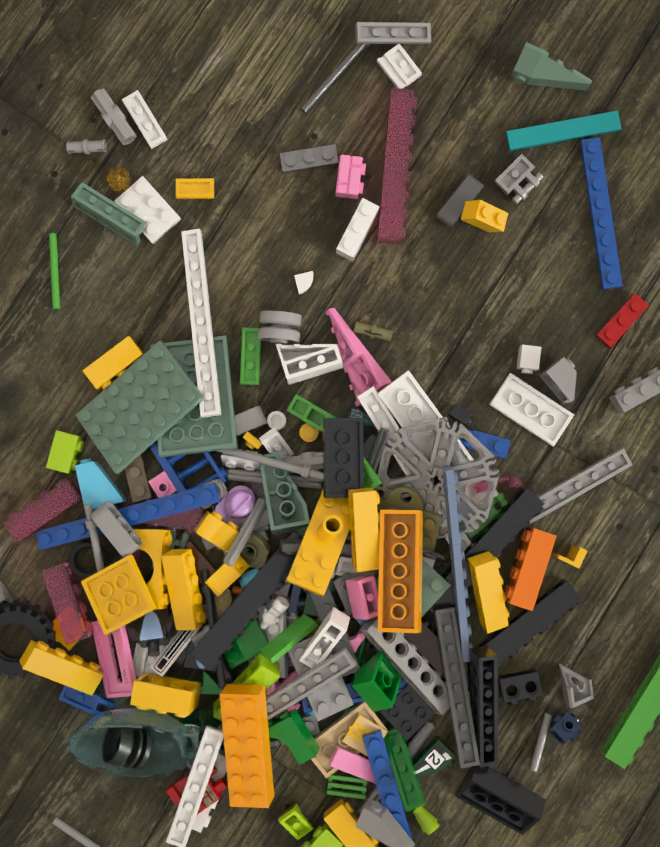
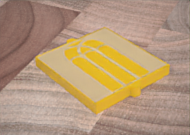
M359 713L352 725H349V730L343 737L342 742L368 757L362 735L380 729L384 739L388 731Z

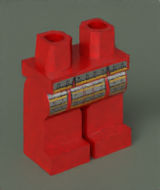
M215 764L197 815L219 800L222 793L228 788V783L223 777L216 782L211 777L218 771ZM190 772L170 784L166 790L176 806L180 803Z

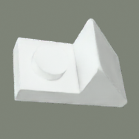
M275 427L259 438L270 454L277 452L281 460L294 454Z

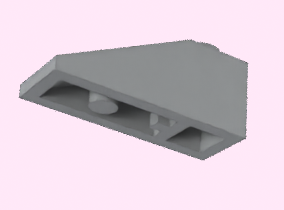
M372 799L368 800L355 827L389 847H414V842L390 811L379 802Z

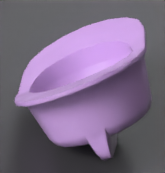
M236 486L221 499L215 511L223 516L222 520L226 523L232 521L238 525L252 511L255 504L254 493L246 486Z

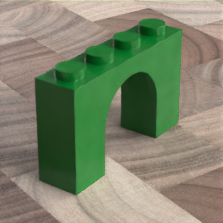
M296 708L290 711L284 710L277 718L268 720L269 738H275L284 742L299 765L316 757L320 747Z

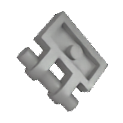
M521 154L494 183L506 195L513 190L516 195L512 198V201L518 204L521 200H525L528 197L527 194L533 188L535 189L540 185L539 182L544 177L539 172L533 176L530 172L535 166ZM525 178L528 183L521 188L518 184Z

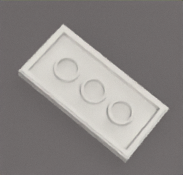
M509 373L489 406L552 447L555 446L574 416L573 413L512 373Z

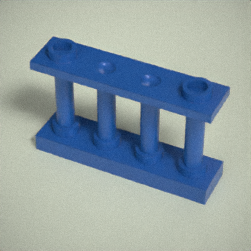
M158 440L150 446V449L178 493L201 487L216 479H221L223 483L228 481L226 470L223 466H218L210 452H204L205 457L182 472H177L173 465L185 455L160 458ZM211 463L216 473L194 487L187 488L184 484L185 478Z

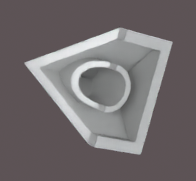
M559 664L564 702L570 708H574L594 699L592 679H587Z

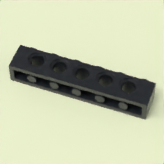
M488 646L469 649L470 706L480 761L478 766L480 768L498 764V655Z

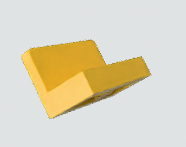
M571 545L566 558L551 552V556L571 566L580 568L587 550Z

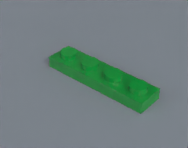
M392 729L384 737V743L405 811L409 812L426 804L405 738L396 729Z

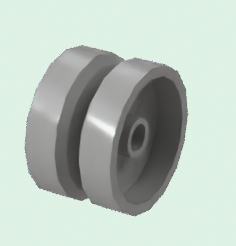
M261 311L259 322L269 327L258 329V340L275 344L300 343V332L291 328L301 326L302 315L284 311Z

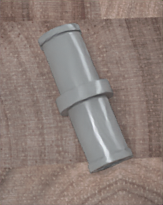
M83 139V141H67L66 148L68 154L85 153L87 155L90 152H107V143L105 139L93 141Z

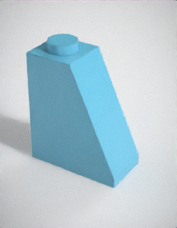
M89 458L81 460L79 465H75L84 505L91 503L92 508L96 509L106 501L112 504L126 501V497L98 461H92Z

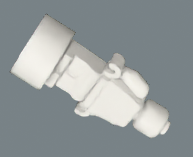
M277 596L272 602L273 606L271 609H264L261 616L263 619L260 623L261 629H266L270 625L274 626L281 620L278 616L290 606L284 597Z

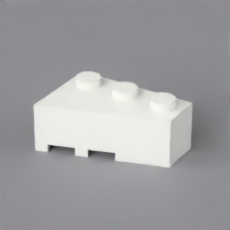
M276 344L289 385L343 368L337 344Z

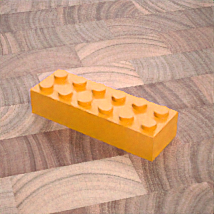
M380 510L378 632H421L423 511Z
M226 684L220 693L230 807L269 808L274 798L265 685Z

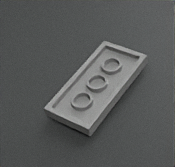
M314 635L301 640L288 651L298 676L311 669L300 662L299 658ZM330 652L325 659L332 656V653ZM342 676L337 677L307 696L317 721L354 705Z

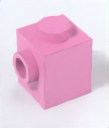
M165 471L148 481L158 498L176 494L177 492Z

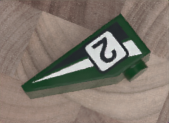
M438 735L412 760L417 779L440 772L445 767L449 768L455 761L454 751Z

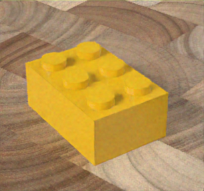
M145 672L134 680L130 705H134L140 710L150 708L155 709V712L161 714L170 712L175 713L177 717H187L198 707L202 683L167 676L161 677L157 674Z

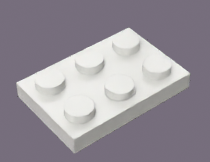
M143 176L115 200V203L147 222V226L142 233L152 244L158 241L181 220L177 213Z

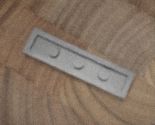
M357 22L355 24L356 44L431 43V23Z

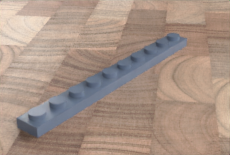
M444 466L442 470L455 614L463 662H469V649L473 648V646L469 642V636L472 634L471 626L467 624V617H470L469 606L465 602V598H468V590L464 586L466 570L465 567H462V560H465L464 549L460 545V541H463V533L459 529L458 523L461 522V512L457 510V503L460 502L459 492L455 489V483H458V475L451 466Z

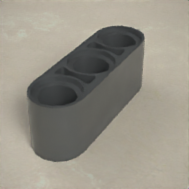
M469 174L442 207L436 218L451 229L462 216L465 202L473 201L485 185Z

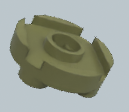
M253 530L240 556L250 565L248 568L259 569L269 559L271 546L262 535ZM248 547L253 548L255 554H254L253 552H252V553H249V552H248V550H249Z

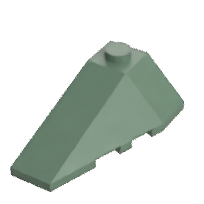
M526 42L511 74V77L516 82L527 85L587 91L592 83L591 79L575 69H566L563 65L564 62L559 59L557 61L552 60L548 57L549 53Z
M277 452L261 455L282 461ZM260 463L272 534L278 535L293 532L309 525L307 504L288 471Z

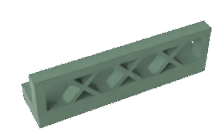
M82 182L71 196L73 207L137 246L140 243V234L147 226V222Z

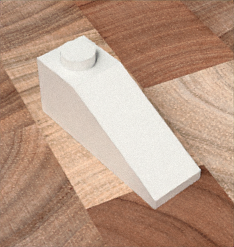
M333 607L319 626L299 661L310 668L324 661L347 631L350 617Z

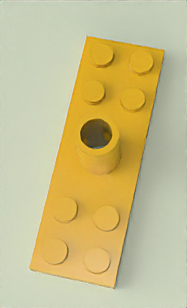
M323 487L287 576V582L324 596L350 530L349 497L324 498Z

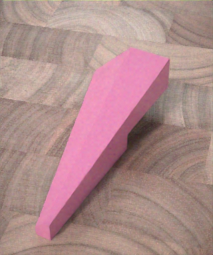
M330 308L326 311V315L330 316L333 325L331 331L336 335L337 347L343 362V368L345 373H348L351 381L349 387L350 390H354L357 400L355 405L359 407L361 403L357 398L358 395L373 386L378 393L392 381L336 309Z

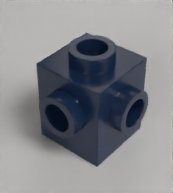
M566 712L562 715L559 713L553 719L555 724L548 730L561 745H564L569 739L573 742L580 735L578 730L582 725L574 714Z

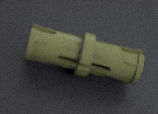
M356 320L354 333L370 336L371 339L375 337L388 342L391 341L393 330L378 327L374 323L370 325Z

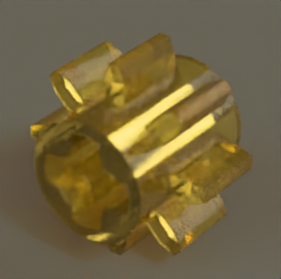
M117 167L115 170L113 168L110 169L106 181H109L111 189L121 191L122 188L127 190L132 178L128 177L129 173L126 169Z

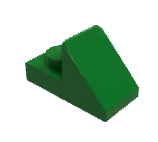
M204 670L203 682L200 679L189 680L202 683L200 694L220 695L223 690L218 688L217 678L208 670Z

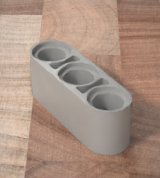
M261 406L235 415L237 437L245 434L247 431H252L267 424Z
M104 502L91 513L93 521L123 557L131 555L142 546L139 536L111 502Z

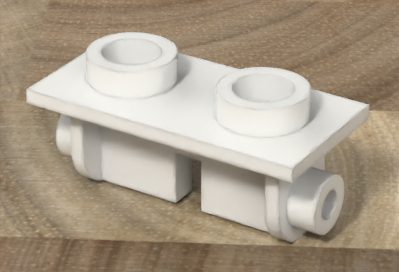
M245 450V451L250 452V453H254V454H257V455H262V454H259V452H257V451ZM225 453L221 455L222 465L228 468L239 467L248 471H260V464Z

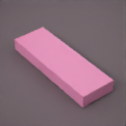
M336 746L328 762L331 767L375 783L367 757Z

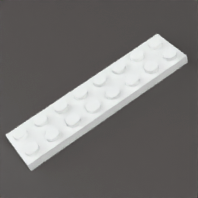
M408 370L378 392V396L402 428L443 418ZM430 429L412 434V442L431 459L436 439L433 430ZM458 439L463 462L474 461ZM485 480L458 486L476 504L484 503L488 483ZM495 491L494 497L499 494L497 491Z

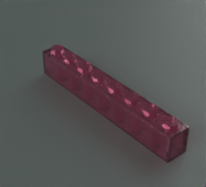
M391 88L377 243L400 245L401 239H405L406 228H402L403 220L406 221L407 209H404V202H408L409 190H406V183H410L411 172L407 171V167L412 162V153H409V146H413L414 134L410 133L411 127H415L416 118L415 115H412V111L417 106V97H414V90Z

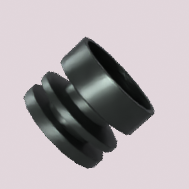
M119 721L113 722L109 726L102 744V759L104 763L115 766L123 765L126 768L135 770L141 769L145 765L151 751L152 735L150 730Z

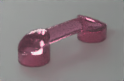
M514 475L499 476L497 483H507L508 489L523 486L521 478ZM485 480L476 483L473 487L474 494L487 492L488 483Z

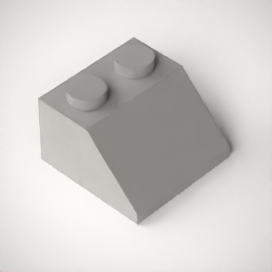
M565 357L555 361L539 374L540 378L562 404H567L574 400L577 375L574 369L575 365L570 359H565Z

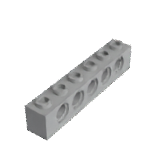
M378 616L369 619L359 630L379 652H383L401 677L436 714L444 715L449 709L446 683L441 680L442 676L440 673L431 669L429 661L416 652L417 648L414 644L406 641L404 633L387 632V637L384 639L382 636L383 632H378ZM397 644H399L400 650L398 653H396L395 647ZM411 658L412 665L409 667L408 660ZM424 672L425 676L424 679L421 681L420 677L421 674ZM436 686L437 692L433 694V689Z

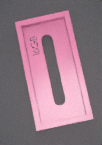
M98 620L91 622L100 669L104 675L103 683L106 698L132 696L136 674L126 626L112 632L122 675L121 682L120 678H118L119 674L114 649L111 647L113 645L111 633L104 635Z

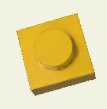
M248 431L243 436L246 440L244 444L252 450L254 448L259 450L263 445L260 440Z

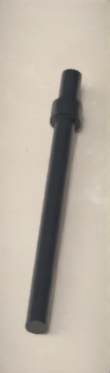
M207 569L201 570L203 584L201 591L205 597L210 629L216 622L212 597L213 591L205 583L209 578V571ZM221 660L215 667L219 689H223L226 685L223 661Z

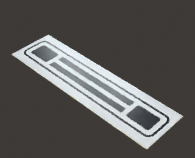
M200 628L197 630H178L177 634L169 641V644L162 650L150 668L163 677L191 641V637Z

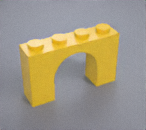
M133 529L142 541V546L139 549L150 555L154 565L152 578L146 586L156 608L167 609L170 598L161 556L170 551V545L172 544L171 530Z

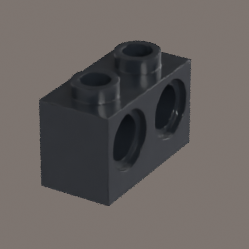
M535 669L498 676L501 699L504 703L516 704L521 699H526L527 701L536 700L538 696L543 695L539 674ZM529 681H533V688L530 690H526V683ZM509 685H514V692L506 693V688Z

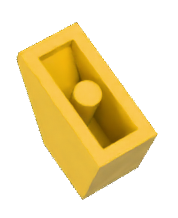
M239 555L234 566L230 567L223 563L205 583L219 596L250 565Z

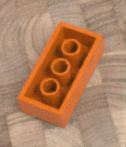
M527 527L526 530L522 531L520 537L522 544L515 552L514 558L516 562L514 566H511L508 575L510 581L503 589L508 603L533 611L557 537L556 535L532 527Z

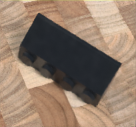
M478 765L472 766L468 770L455 794V797L522 835L541 820L546 800L537 793L526 789L521 784L505 777L502 773L488 766L480 768Z

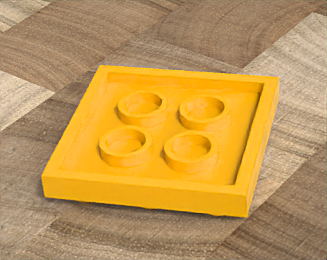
M128 555L81 581L104 635L110 634L157 609L133 555Z

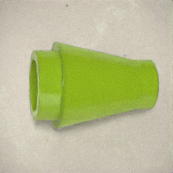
M423 806L412 811L423 833L426 832L427 835H430L440 826L437 822L438 819L423 808Z

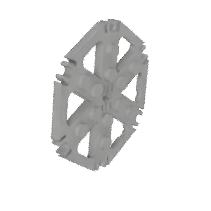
M442 418L399 428L393 434L397 441L389 438L381 456L377 476L382 484L376 488V491L383 490L385 494L380 495V497L386 498L398 486H411L422 494L425 510L439 513L441 502L445 503L442 467L451 466L456 441L459 438H463L478 451L479 458L474 461L451 466L458 475V483H455V489L459 492L460 502L457 503V510H460L461 519L463 520L459 524V529L462 530L463 534L474 532L475 529L477 530L480 525L476 522V519H480L484 523L486 518L488 519L499 479V475L491 476L499 472V469L493 470L490 468L491 464L496 463V459L487 460L493 458L494 455L462 424L459 425V430L457 431L458 422L456 421L452 428L447 426L448 419H445L441 426ZM430 429L437 433L431 459L412 442V434ZM395 454L415 474L396 479L389 478L387 471L391 455ZM438 473V480L441 482H438L434 489L435 483L431 478H434ZM485 480L488 483L484 503L476 504L458 486ZM408 492L402 493L403 498L411 496ZM440 527L438 539L449 537L448 527Z

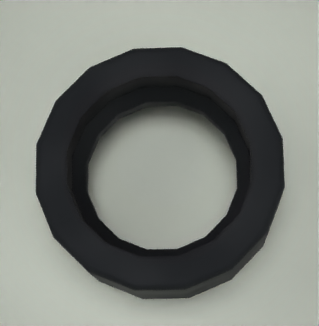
M91 541L78 544L69 555L71 570L81 578H88L97 573V568L92 571L81 569L77 561L78 555L83 549H93ZM100 544L104 567L106 568L108 555L105 548Z

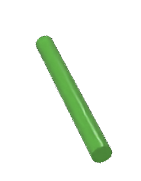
M49 233L52 308L58 310L60 309L57 234Z

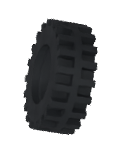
M14 599L11 603H7V601L2 602L0 606V630L8 624L19 623L31 630L35 642L43 641L52 649L55 643L56 632L53 630V620L50 621L48 619L49 614L47 611L43 613L40 610V605H30L28 600L21 603L19 599ZM0 649V677L3 673L8 675V679H13L14 675L24 678L27 673L31 675L34 673L22 668L19 662L22 656L13 657L5 654Z

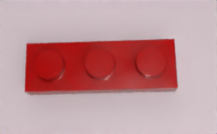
M634 293L595 336L608 348H611L649 305Z

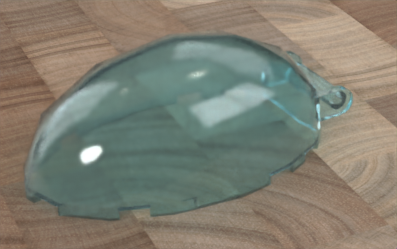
M136 706L116 708L84 720L70 736L67 751L72 752L77 757L76 761L94 770L96 767L107 769L106 773L112 775L150 778L154 777L155 774L165 773V776L173 774L174 770L179 769L182 771L186 768L187 760H195L200 745L199 727L192 724H183L176 716L168 712L166 714L157 713L155 709L140 710ZM109 727L140 729L145 727L150 730L152 735L151 751L145 765L141 769L135 770L126 768L123 765L115 766L104 763L102 759V744ZM189 737L191 738L193 748H189Z

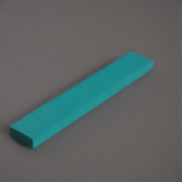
M618 111L510 130L506 132L509 151L616 132L622 128Z

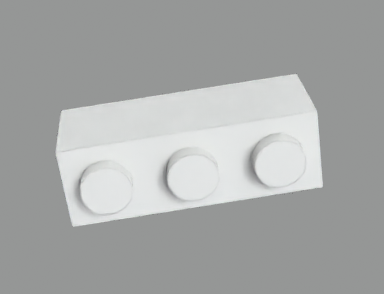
M362 198L336 248V254L352 262L354 261L379 212L380 206Z

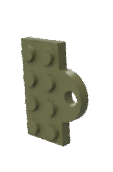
M398 486L386 498L380 497V503L377 505V512L379 513L380 510L423 511L422 550L432 553L435 551L443 514L425 510V502L421 493L411 486ZM402 493H410L412 499L409 501L405 500L402 497Z

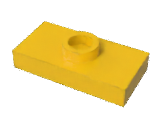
M214 178L176 179V199H214Z

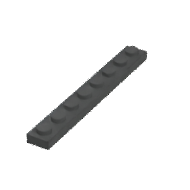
M454 607L434 610L459 767L462 769L480 765L455 609Z

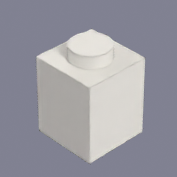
M519 346L516 369L521 370V373L533 374V371L539 370L541 347Z

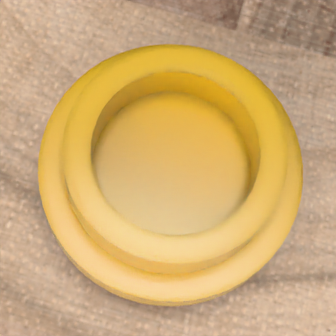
M306 423L302 425L299 433L304 441L312 442L317 439L319 431Z

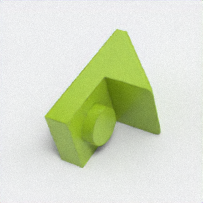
M297 803L282 812L278 818L279 823L297 840L313 830L312 824L303 816Z

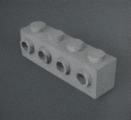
M658 367L648 371V376L644 378L640 376L630 381L632 385L626 388L621 386L614 390L615 394L609 398L618 414L625 413L660 393V369Z

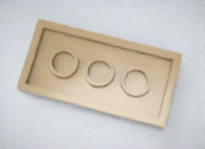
M365 701L358 703L314 737L320 748L316 757L311 760L325 778H328L338 770L328 764L336 746L357 754L360 753L342 742L343 737L349 730V725H352L359 713L388 731L383 722Z

